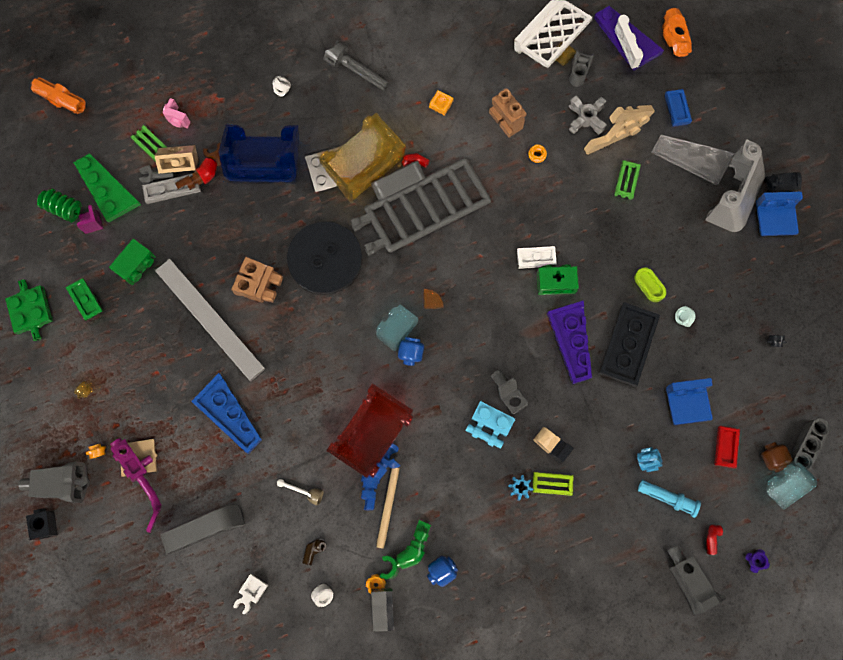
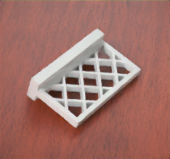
M551 0L514 39V51L519 54L523 52L546 68H549L592 21V16L566 0ZM565 7L570 10L571 14L561 15V10ZM581 17L585 21L583 23H575L574 18ZM572 18V24L562 25L563 19ZM559 20V26L550 27L551 21ZM573 29L574 33L572 35H564L563 30ZM561 30V36L551 37V31ZM548 32L549 37L539 38V34ZM562 41L563 45L553 48L552 42ZM550 42V48L540 49V43ZM530 44H537L538 49L530 50L527 47ZM551 53L552 57L547 61L541 57V54Z

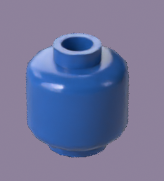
M405 337V340L400 341L398 358L404 360L403 364L414 366L415 362L422 361L424 344L420 342L421 339Z
M440 556L428 565L429 574H427V577L433 585L437 583L440 587H445L457 578L456 571H458V568L450 556L447 558Z

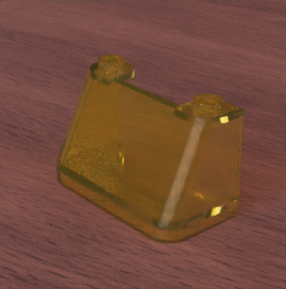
M377 113L373 116H367L362 122V130L336 152L333 150L329 152L327 150L320 156V164L350 202L371 186V182L381 178L400 162L405 154L406 145Z

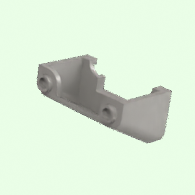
M747 139L731 158L728 167H733L735 171L733 178L742 181L738 191L730 190L725 192L720 202L713 210L708 212L705 221L731 232H738L746 225L765 179L761 147Z

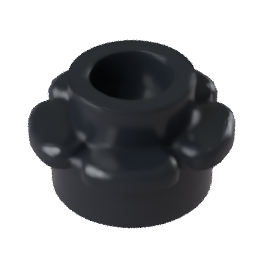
M769 335L767 343H771V347H783V343H787V341H785V335Z

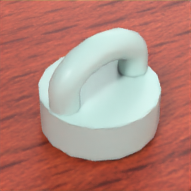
M686 306L679 308L675 314L676 322L686 327H690L696 317L694 310Z

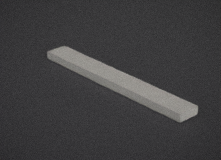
M170 259L155 270L250 382L265 370L262 364Z

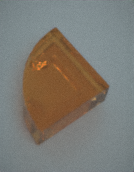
M424 289L425 309L444 308L443 301L436 292Z

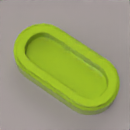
M641 268L636 272L635 282L646 297L652 302L663 300L666 296V288L654 272L649 268Z

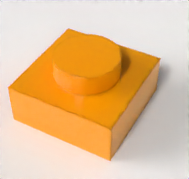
M438 90L431 100L429 108L445 116L453 103V97Z

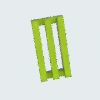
M533 472L532 493L573 496L574 475ZM538 477L568 479L569 483L537 480ZM537 485L568 487L569 489L568 491L539 489Z

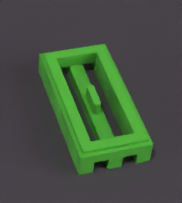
M143 125L141 127L142 130H138L135 136H131V139L156 162L155 155L139 139L142 138L155 152L158 151V148L144 136L145 133L161 148L167 147Z
M622 161L614 196L621 195L622 198L629 197L628 199H633L641 164ZM625 166H628L623 191H621L620 188L625 171ZM632 167H634L635 172L631 185V190L629 193L627 192V188L630 180Z

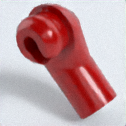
M418 153L406 154L403 157L402 165L406 166L418 160L419 164L426 168L430 160Z
M713 524L708 529L706 553L709 555L717 554V536L723 535V528L720 525L715 526Z

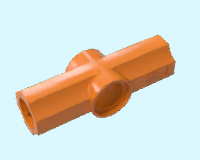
M40 77L34 78L32 81L31 90L46 98L56 107H64L76 114L82 113L85 110L86 101L70 93L64 86L58 83L54 85Z

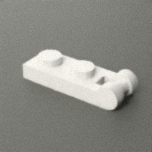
M621 15L616 24L615 32L633 69L639 67L643 53L641 48L637 46L635 34L631 32L628 26V16Z

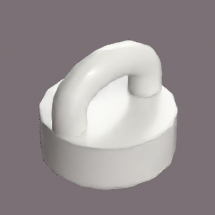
M276 76L272 83L273 90L278 96H285L291 87V83L281 76Z
M321 584L313 590L311 598L318 607H324L332 601L333 592L326 584Z

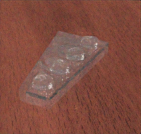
M665 135L659 137L652 150V153L715 185H718L735 154Z

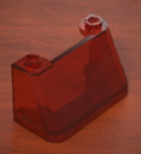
M373 383L367 391L369 394L366 399H363L362 405L342 434L338 435L337 439L339 442H332L326 450L329 454L367 479L377 474L380 469L378 464L403 427H408L414 418L411 408Z

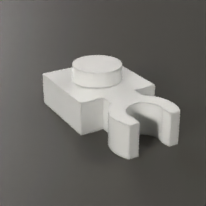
M250 574L239 591L243 597L238 599L233 607L237 608L240 603H244L245 609L242 613H248L251 608L250 602L252 601L256 604L268 587V584Z

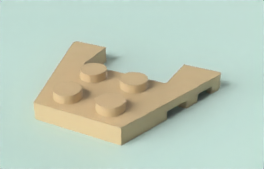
M646 105L637 106V109H633L632 106H628L626 110L622 107L616 108L609 117L612 124H616L605 136L590 140L584 148L586 154H591L629 135L633 136L640 132L642 125L646 124L650 120V116L655 112L653 107Z

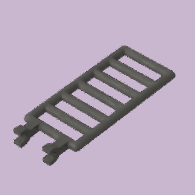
M462 158L426 176V178L384 199L366 205L364 208L366 214L350 221L354 232L372 223L380 239L364 245L368 256L384 247L391 253L491 203V198L468 159ZM461 167L465 168L482 197L481 200L475 203L471 201L454 172ZM448 174L466 205L465 208L459 211L455 209L438 178ZM430 182L434 185L450 213L449 216L440 219L422 186ZM414 190L418 193L434 221L433 224L427 227L423 226L406 194ZM400 198L416 226L417 232L408 236L389 203L395 199ZM381 206L385 208L401 237V240L393 244L390 242L373 211Z

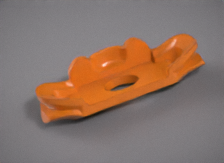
M671 8L666 11L664 16L663 37L667 42V46H672L676 56L684 57L692 52L690 35L685 18L680 10ZM676 27L682 28L683 31H684V34H683V35L677 34L676 31H675V28H676Z

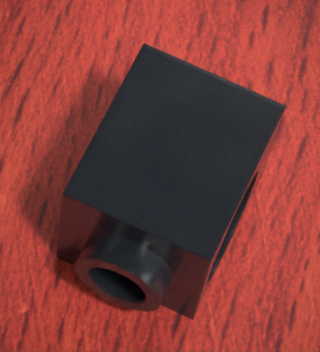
M46 508L34 510V514L26 516L29 540H41L58 535L54 511H47ZM41 519L44 520L43 528L39 526Z

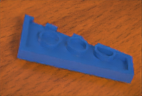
M220 373L191 401L247 454L262 441V438Z

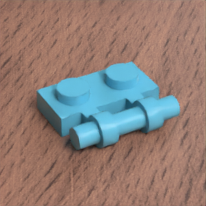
M480 401L471 419L478 424L476 427L468 424L465 431L471 433L472 437L476 439L479 437L488 442V445L492 447L494 445L501 449L504 441L497 437L499 434L507 437L515 418ZM485 426L493 430V434L490 435L482 431V427Z

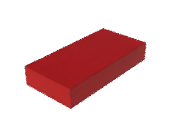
M718 426L715 455L716 466L737 468L740 429Z

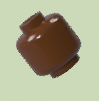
M776 442L764 446L766 450L761 453V456L768 470H774L777 473L790 468L789 464L793 460L784 444L777 445Z

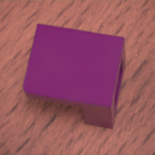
M93 205L88 206L89 212L79 215L80 222H77V227L85 234L103 229L100 213Z

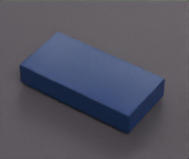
M684 89L665 92L664 96L673 127L690 124L692 118Z

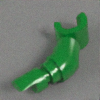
M419 520L413 535L415 537L414 541L411 540L410 545H407L405 550L396 555L397 558L394 559L390 556L382 557L384 562L392 563V571L389 574L381 573L379 577L386 580L394 579L398 575L400 567L405 569L417 565L422 560L425 554L423 552L425 547L423 543L424 541L427 542L429 537L430 524Z

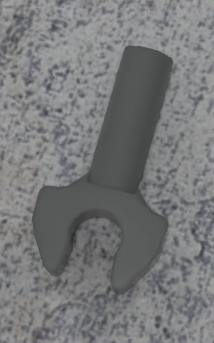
M144 166L139 169L141 174H149L148 177L139 178L143 184L153 183L155 179L175 177L174 172L158 173V171H153L150 166Z

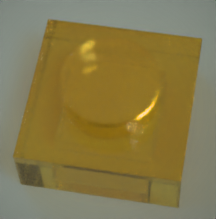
M569 45L556 60L564 66L575 56L576 50Z

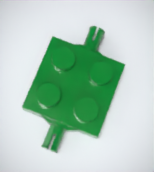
M25 279L19 280L20 292L5 298L13 332L21 334L31 331L33 341H39L42 339L39 328L53 321L45 289L41 285L28 289L27 281Z

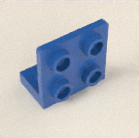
M802 192L762 194L756 201L761 236L797 235L799 233L795 206L803 199Z
M711 378L676 382L666 387L673 425L704 422L713 419L707 389L713 386Z

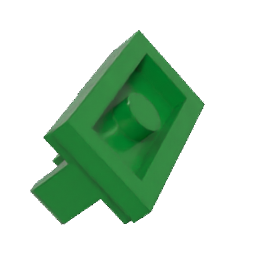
M84 278L65 287L85 321L104 312Z

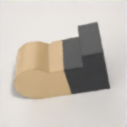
M545 427L533 439L536 444L560 464L565 461L574 449L570 444L565 443Z

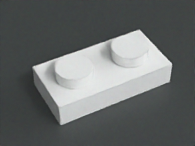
M555 246L517 249L518 269L538 268L545 265L554 267L557 265Z

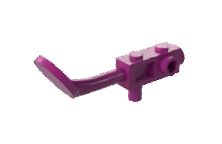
M118 438L110 444L112 456L124 469L125 476L129 477L132 483L137 480L147 494L153 508V515L146 532L151 533L162 508L155 491L144 476L147 474L144 467L152 463L153 460L148 455L139 461L126 440Z

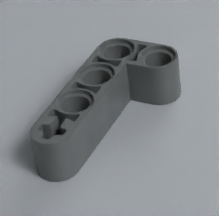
M239 505L227 506L161 534V539L166 555L221 532L241 527L245 523Z

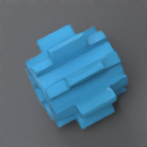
M648 447L641 449V452L637 453V460L642 471L659 470L658 467L663 465L658 449Z
M521 475L519 480L513 477L514 484L508 485L513 491L510 496L517 495L518 501L522 495L528 499L529 495L527 492L533 491V488L529 487L531 480L525 481L523 475ZM520 483H522V486L525 487V490H523L521 493H519V489L516 488V486Z

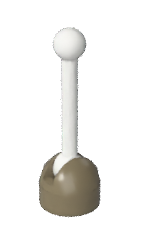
M283 479L277 481L279 487L284 486L307 495L308 501L318 506L323 498L324 491L321 489L313 488L306 491L285 483Z

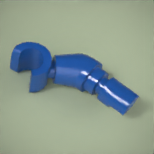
M387 443L383 445L379 451L380 461L377 459L370 464L362 474L361 482H363L362 487L364 490H362L361 499L365 500L364 510H374L376 492L374 490L377 489L381 478L388 471L387 467L395 469L401 466L395 459L390 460V456L399 450L395 444Z

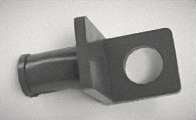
M497 370L491 375V378L499 386L500 399L512 414L528 406L527 400L517 389L515 378L508 381L501 370ZM514 397L521 400L520 405L517 407L510 405V400Z

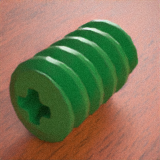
M53 188L48 191H42L37 198V205L40 209H44L66 221L73 223L79 217L82 206L79 200L75 201L72 197L69 198L66 194L62 195L61 192H56Z

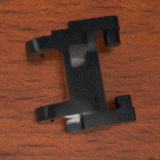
M778 173L766 176L764 181L767 183V192H799L802 185L801 173Z

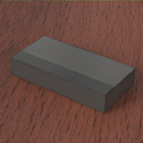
M392 588L372 589L373 632L394 631Z

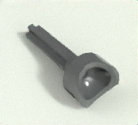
M336 41L334 47L326 50L324 61L334 68L342 64L384 91L388 82L348 56V47L341 42Z

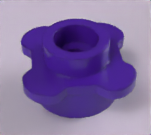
M758 549L755 553H747L745 556L753 573L768 569L770 566L768 558L762 549Z

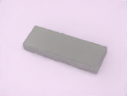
M184 175L145 184L142 187L145 202L150 204L201 192L200 185L196 184L192 190H189L187 185L178 189L175 183L188 176Z

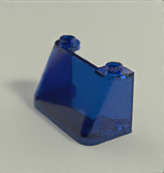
M226 124L219 148V157L224 177L230 181H294L298 166V125L283 127L281 137H246L245 130L241 126Z

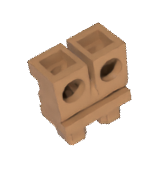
M504 89L492 98L493 107L489 109V113L498 124L500 123V127L505 134L511 137L523 129L524 117L527 113L512 96L511 92L508 89Z
M245 257L239 271L241 275H237L231 290L235 295L244 296L260 303L264 301L274 302L277 293L270 290L269 287L271 284L280 286L283 276L275 272L273 267Z

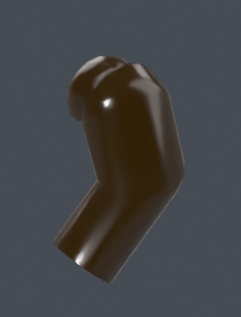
M316 539L307 544L302 563L312 565L314 555L325 551L327 543L323 539Z

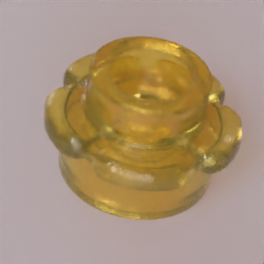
M83 381L76 388L74 393L78 396V399L88 397L93 390L90 388L91 383L88 384L86 381Z

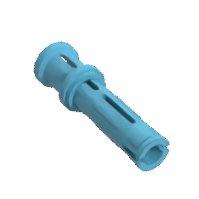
M643 479L638 486V492L668 503L676 511L682 510L691 514L693 518L697 516L700 510L701 501L689 499L683 493H672Z

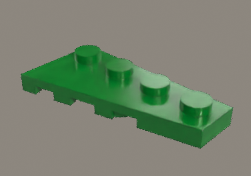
M90 153L74 162L108 223L141 205Z

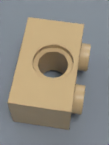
M195 145L159 148L155 154L158 173L196 170L199 163Z

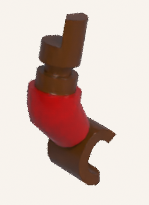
M221 143L217 144V150L209 153L208 149L203 148L206 158L200 167L192 173L193 176L189 177L188 175L175 183L178 189L187 185L189 190H192L196 184H207L214 178L217 166L222 165L227 160V155Z

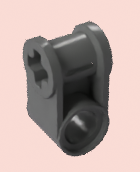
M579 50L576 51L569 81L573 86L579 87L584 84L594 54L587 55L580 53Z

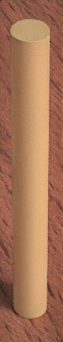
M399 468L391 469L376 545L378 548L384 549Z

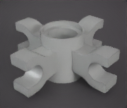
M577 96L571 99L569 108L575 111L579 117L570 124L569 131L574 135L582 126H591L598 135L603 133L607 124L597 118L596 115L605 107L604 104L607 101L600 97L593 105H584Z

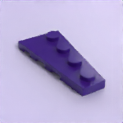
M608 6L594 15V19L629 64L615 32L616 24L621 15ZM630 22L628 23L631 32L635 34L637 46L641 48L643 53L639 67L663 54L664 50Z
M584 300L548 311L547 316L572 385L591 379L592 372L590 353L588 351Z

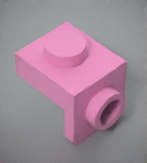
M170 98L169 102L164 106V116L172 125L179 128L181 126L188 128L190 121L187 115L177 111L178 105L174 99Z

